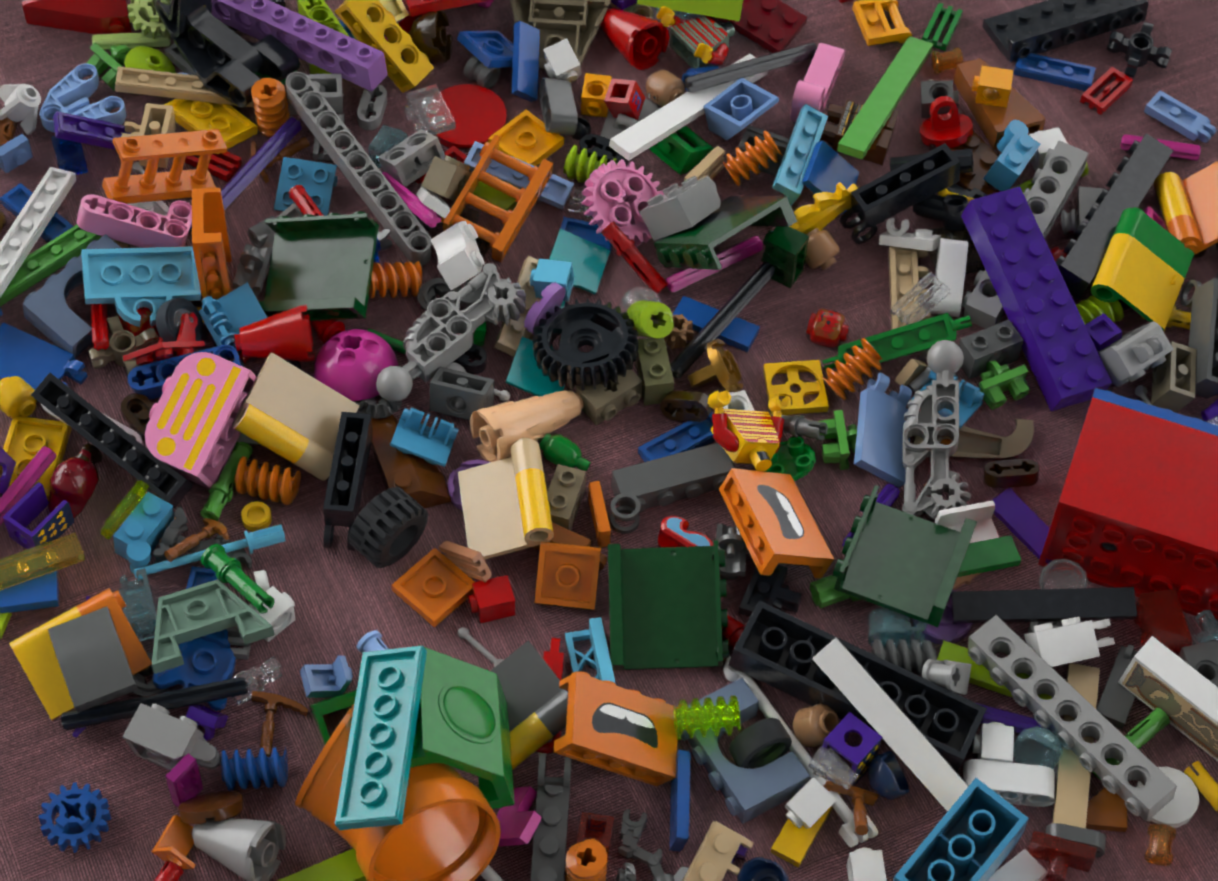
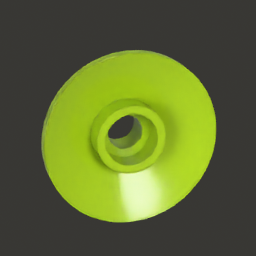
M135 47L125 57L124 65L127 68L176 73L171 60L164 53L152 47Z

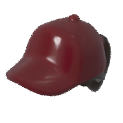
M87 443L83 445L77 456L61 462L54 470L50 479L48 503L50 513L63 500L69 502L73 518H75L82 512L93 495L99 481L95 463H100L103 459L100 450L93 444Z

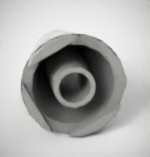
M206 818V823L195 824L192 830L195 847L246 881H269L281 863L280 860L276 859L279 849L285 851L286 846L284 827L274 821L229 818L218 822L214 818Z

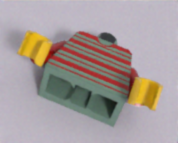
M666 6L660 8L656 17L661 20L665 27L670 28V47L691 68L713 65L721 66L729 53V37L735 35V29L731 22L726 21L718 25L710 16L683 20L675 16L672 9Z

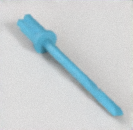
M279 524L250 533L244 531L245 539L222 546L225 548L226 553L248 547L249 553L252 554L253 550L286 540L282 525ZM205 550L178 557L172 562L166 560L134 569L135 578L199 561Z

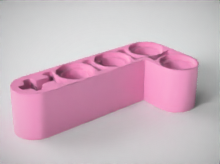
M819 43L804 81L799 80L795 88L790 121H797L799 112L805 104L823 113L842 67L845 49Z
M90 194L81 199L77 225L84 231L100 236L106 234L111 239L141 248L184 247L192 223V205L181 200L174 201L169 207L167 216Z

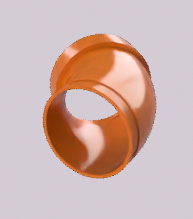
M353 704L312 766L297 795L295 806L310 812L313 817L338 833L354 848L358 865L367 881H474L493 859L499 845L501 829L498 817L481 790L473 783L465 780L455 767L443 763H432L410 768L403 821L400 825L339 830L335 826L354 709Z

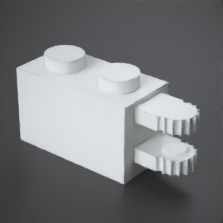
M1080 616L1061 620L1063 626L1053 628L1052 622L1033 626L1035 632L1024 634L1026 644L1051 667L1100 657L1098 648L1115 644L1114 637L1096 640L1094 629L1107 628V626L1111 625L1110 619L1081 622Z

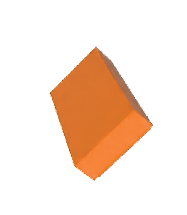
M600 481L589 482L588 503L597 543L600 548L607 547L610 544L611 529Z

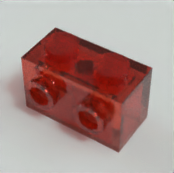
M1175 589L1141 593L1136 602L1137 617L1134 619V622L1139 624L1142 632V647L1152 636L1177 656L1182 647L1192 645L1193 641Z

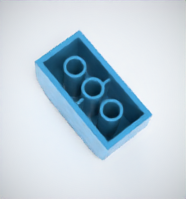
M975 778L894 876V881H988L1023 835L1029 818L978 778Z

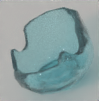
M1038 726L1024 729L1013 745V756L1020 764L1046 766L1054 769L1063 754L1062 743L1059 738L1050 730Z

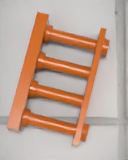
M218 129L113 138V145L121 160L119 175L117 177L104 178L102 187L108 199L125 204L192 197V189L216 188L208 171L212 154L226 153L228 148ZM200 155L196 169L183 170L186 156ZM174 157L170 172L156 173L160 158ZM148 160L144 174L130 175L134 161Z
M494 135L490 143L486 142L480 152V161L454 205L450 208V212L446 218H441V222L443 223V231L458 222L466 221L467 224H471L476 230L478 238L490 243L492 258L502 262L551 178L553 163L543 159L539 167L536 165L531 167L499 151L500 137ZM492 160L527 176L530 181L527 188L522 187L519 189L487 173L486 170ZM479 182L516 199L517 205L514 210L509 209L506 211L474 195L473 192ZM468 203L502 220V224L505 226L501 233H493L461 217L460 214Z

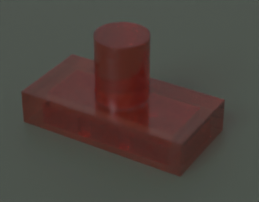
M1033 830L1027 851L1035 858L1049 861L1046 878L1049 881H1065L1068 867L1085 872L1090 871L1095 860L1097 848Z

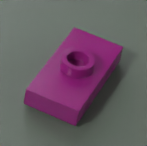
M188 753L165 776L172 802L176 807H179L184 801L196 797L203 790L197 761Z

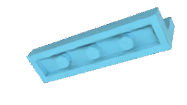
M807 104L799 112L772 186L773 189L787 196L790 205L797 200L802 192L804 175L815 145L820 141L828 119L827 115Z
M602 618L589 619L588 630L565 633L572 673L581 671L584 665L587 664L597 670V675L594 678L602 681H612L616 684ZM590 639L591 648L586 655L574 649V641Z

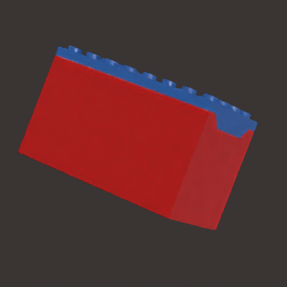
M1095 388L1038 565L1108 588L1134 587L1136 597L1218 623V426L1204 422L1199 418H1191L1169 409H1162L1140 400H1133L1111 391ZM1046 559L1052 560V562L1049 564H1047L1045 561Z

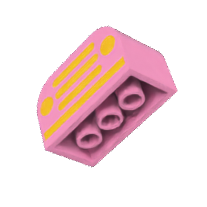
M198 352L185 357L177 365L172 376L165 380L162 388L163 394L159 402L155 403L150 410V420L145 430V442L150 453L159 461L169 465L185 479L210 489L218 481L241 434L232 428V425L257 378L250 369L208 352Z

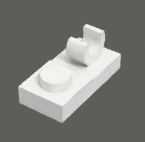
M890 218L886 223L887 231L881 234L879 238V245L934 251L939 247L941 235H933L932 231L927 229H917L914 233H906L909 229V221L907 219L902 221L901 229H897L894 226V218Z

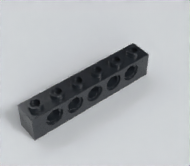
M49 373L31 394L32 397L160 498L173 505V508L180 503L193 487L188 480L169 465L155 458L146 447L52 373Z

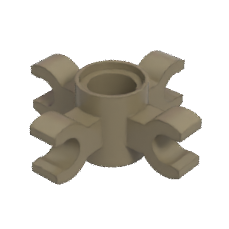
M116 315L107 318L112 334L109 340V347L106 350L100 349L99 351L92 348L88 352L94 369L102 368L109 362L115 361L117 365L125 367L129 375V372L138 365H136V361H123V355L157 344L158 336L154 328L147 329L140 335L134 336L130 331L123 330L120 319Z

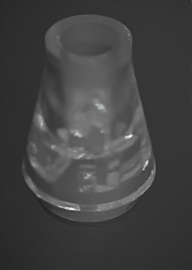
M824 746L819 748L808 766L814 770V775L840 785L846 790L852 786L858 776L832 748L828 750Z

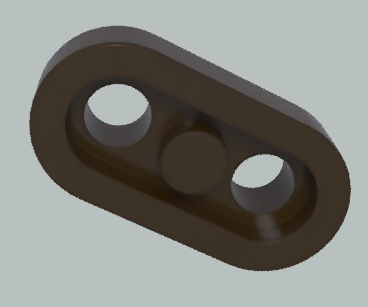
M138 393L130 394L121 402L122 415L134 431L145 441V430L150 420L149 413L153 404L145 395Z

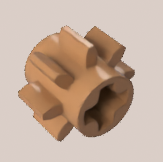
M683 314L673 315L674 329L669 335L664 337V340L671 349L685 348L686 341H692L694 338V331L692 330L693 321H687Z

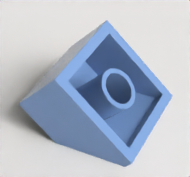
M741 77L704 105L709 131L725 140H729L778 103L779 97Z

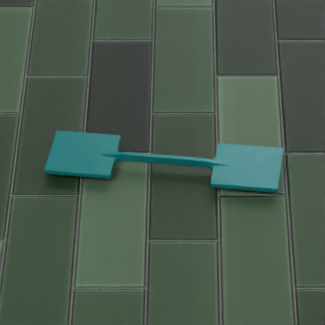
M560 228L549 260L572 262L575 277L573 287H579L592 294H596L610 250ZM563 301V302L561 303V305H560V308H561V309L564 308V303L567 302V301ZM522 336L505 383L538 397L563 391L565 385L560 387L559 380L551 382L549 376H543L542 369H538L533 354V341Z

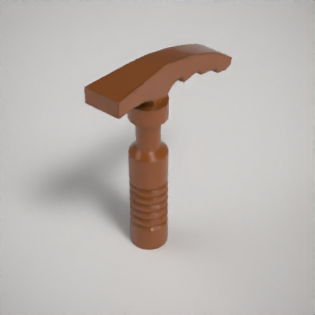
M305 136L284 147L259 173L265 184L269 182L268 175L265 172L266 169L273 167L272 164L279 160L283 161V157L289 158L310 146ZM251 141L252 157L257 153L258 149L255 141Z
M205 518L203 519L205 527L202 528L200 533L190 535L182 540V542L166 550L164 555L168 561L172 562L180 557V555L199 545L201 540L210 538L215 533L222 535L225 540H228L230 535L227 528L216 520Z
M252 691V701L265 703L264 712L266 713V719L262 724L260 748H264L267 757H270L275 730L273 719L274 714L277 712V706L283 705V708H292L293 711L300 712L304 716L308 715V709L302 704L278 694Z
M826 781L823 787L827 791L839 792L843 795L847 794L852 798L855 832L860 836L866 835L868 833L866 808L863 804L866 803L873 806L879 797L878 794L849 784Z

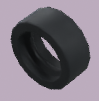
M767 718L752 724L739 733L731 742L729 752L738 767L754 769L765 766L784 756L790 749L792 740L779 719Z

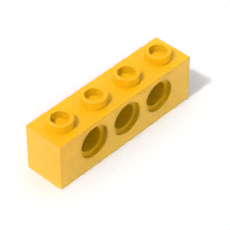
M346 0L334 11L360 42L384 52L387 74L402 93L414 88L434 69L427 55L418 49L413 43L411 36L399 26L393 14L387 11L379 0ZM384 34L387 36L388 42L384 38Z

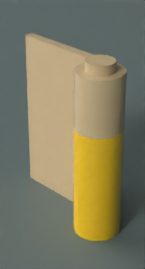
M270 353L242 404L232 428L318 479L325 481L330 475L341 412L356 413L360 405L274 353Z
M521 438L511 446L512 457L458 472L468 548L481 552L485 560L540 545L541 541L549 542L554 536L540 446L537 441L530 438Z

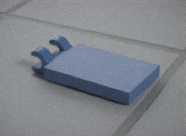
M880 372L877 376V382L870 378L867 382V389L860 393L854 465L899 488L905 484V468L902 464L903 424L906 422L904 414L909 410L906 408V405L911 398L912 390L902 384L900 385L899 393L892 390L889 395L886 394L885 391L889 386L890 378Z

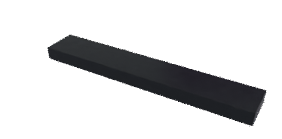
M1134 587L951 592L953 624L986 623L995 615L1004 623L1061 621L1080 616L1081 621L1136 619L1137 617Z

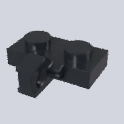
M777 565L771 576L760 575L756 567L740 604L739 614L751 617L759 600L779 610L782 608L783 610L797 613L801 604L802 594L789 590V586L784 584L788 568Z

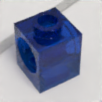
M55 136L51 137L59 169L74 172L76 176L88 173L81 143L56 138Z

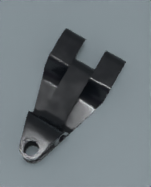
M155 0V10L180 53L202 81L205 88L238 107L243 108L253 101L251 89L255 82L260 80L255 73L266 74L273 79L282 81L300 67L297 55L273 35L269 34L257 43H252L236 34L211 14L212 0H171L170 5L163 4L160 0Z

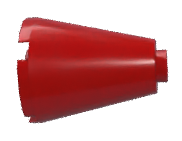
M611 8L606 11L600 24L603 32L622 56L636 69L644 70L654 66L659 61L657 57L661 51L665 53L667 50L669 30L658 20L621 9Z
M307 304L299 305L239 328L240 334L234 335L236 350L242 351L244 357L268 358L270 353H274L284 360L315 361V354H309V352H312V346H314L309 314L303 315V312H307Z

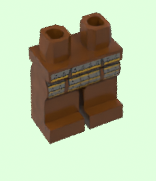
M846 100L844 107L830 103L827 121L836 123L838 126L826 123L820 140L832 143V149L840 153L837 151L838 143L863 105L854 104V101ZM893 111L863 160L883 166L899 111Z

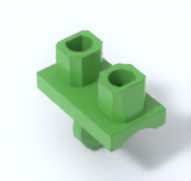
M94 43L90 49L95 54L87 63L96 67L98 76L107 67L110 68L101 79L114 91L117 69L124 65L125 57L131 49L126 45L118 47L113 45L109 50L111 52V55H109L98 44Z
M995 360L989 361L986 364V372L981 373L983 381L979 383V388H981L980 392L984 393L982 400L987 403L991 410L1005 404L1007 399L1003 394L1004 391L1009 390L1014 400L1022 399L1028 395L1030 388L1025 378L1029 371L1026 366L1022 365L1009 370L1007 364L1000 366Z
M843 410L834 411L833 419L819 421L827 423L828 431L827 435H824L825 439L835 438L836 443L822 444V456L824 463H839L840 470L849 469V448H852V452L855 453L857 425H849V431L846 432Z

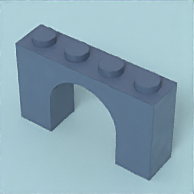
M105 234L99 240H93L86 249H115L121 247ZM81 255L70 259L60 273L51 275L41 289L37 292H31L23 302L24 318L57 347L74 354L75 358L93 343L92 328L66 304L69 293L77 286L83 284Z
M743 677L678 710L679 736L683 741L687 740L693 748L692 754L696 762L700 766H705L709 772L708 777L712 786L717 791L721 790L726 798L725 803L729 812L733 816L737 815L742 824L792 798L810 778V775L793 751L765 766L754 769L738 767L730 763L722 755L718 741L723 734L757 716L759 701Z

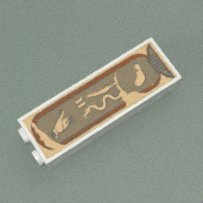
M1152 636L1133 657L1118 683L1153 711L1156 708L1162 709L1169 716L1172 726L1218 761V687Z

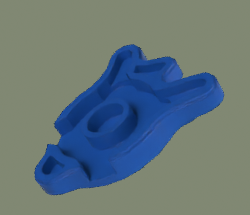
M227 629L180 643L178 647L182 654L184 665L153 674V684L158 689H165L177 684L188 688L232 679L236 658L230 648ZM227 698L207 703L212 709L220 711L226 707Z

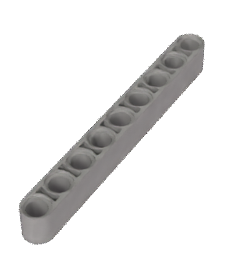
M303 72L289 74L286 78V94L290 105L384 229L391 230L390 237L406 258L413 264L417 261L420 262L421 266L427 264L431 259L432 253L430 235L311 79ZM342 146L348 147L346 149H339ZM361 166V167H363V168H361V169H354L353 167ZM370 186H376V187H378V188H377V189H370V188H368V187H370ZM391 206V207H394V208H392V209H384L383 207ZM406 226L409 227V229L402 230L399 229V227ZM421 246V247H424L425 249H423V250H416V249H414V247Z

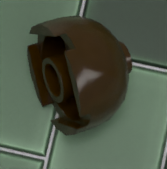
M440 10L419 15L414 20L408 33L418 49L427 55L430 63H444L450 60L452 56V34L447 35L445 28L450 26L446 14Z

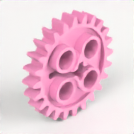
M623 159L617 164L614 160H611L607 165L603 163L590 174V178L585 181L584 184L587 187L581 194L586 196L581 204L589 207L584 212V215L593 217L589 225L597 224L599 226L596 231L597 234L601 233L605 227L615 221L621 231L629 239H633L636 242L635 246H639L643 241L646 243L652 238L638 210L641 211L648 206L647 200L659 194L663 196L664 193L656 189L660 184L659 181L652 183L650 180L653 175L652 173L643 174L644 166L636 170L633 161L626 166Z

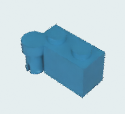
M1012 120L1005 128L1004 136L997 143V148L1001 154L983 178L999 191L1010 189L1041 145L1028 135L1027 126L1019 120Z
M150 492L145 494L113 535L115 553L128 560L133 574L134 569L150 565L151 552L158 545L165 530L174 520L173 505Z

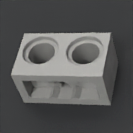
M420 129L378 158L384 172H387L406 187L427 173L434 156L444 160L445 154L438 137Z

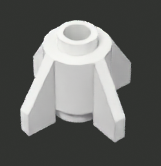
M29 84L2 85L0 87V97L5 104L0 110V120L8 117L15 122L22 121L20 126L27 135L31 134L36 129L38 105L41 103L39 92Z

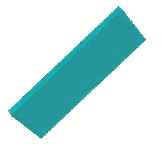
M423 645L363 652L335 819V826L339 830L402 824L427 651Z

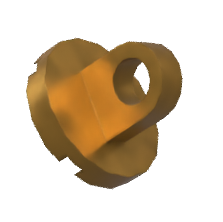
M717 338L707 343V353L711 365L688 376L692 388L704 385L717 378L728 392H738L743 388L742 383L738 384L742 380L738 364L729 350H723L721 346L725 343L721 339Z

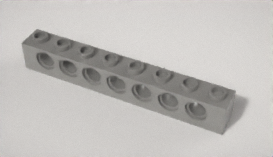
M1060 140L1054 150L1049 148L1043 160L1045 164L1043 169L1038 168L1032 179L1033 187L1031 189L1026 188L1023 193L1031 211L1038 213H1033L1044 239H1046L1082 175L1089 154ZM986 269L985 271L980 270L973 284L976 287L973 292L968 291L961 306L965 307L963 317L969 315L972 323L986 329L998 324L1005 311Z
M997 615L993 616L969 636L968 654L976 664H982L989 670L992 679L998 685H1004L1012 693L1013 699L1020 706H1026L1034 714V718L1043 728L1048 727L1056 735L1057 741L1066 750L1071 749L1079 757L1080 763L1089 772L1094 771L1102 779V784L1110 793L1118 794L1125 801V806L1133 815L1140 816L1147 822L1174 798L1177 785ZM998 652H1003L1008 656L1005 658H999L994 654ZM1025 673L1030 677L1027 679H1021L1017 677L1016 674ZM1047 694L1051 696L1052 699L1043 700L1039 698L1038 695ZM1063 715H1069L1073 717L1075 720L1068 722L1062 720L1060 717ZM1090 736L1095 738L1097 742L1087 743L1083 738ZM1114 758L1118 760L1120 764L1111 765L1106 762V759ZM1129 781H1140L1143 786L1133 787L1129 784Z

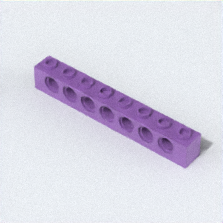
M212 0L211 14L222 23L259 40L271 34L291 49L298 58L332 74H341L343 79L371 92L388 75L384 52L270 0Z

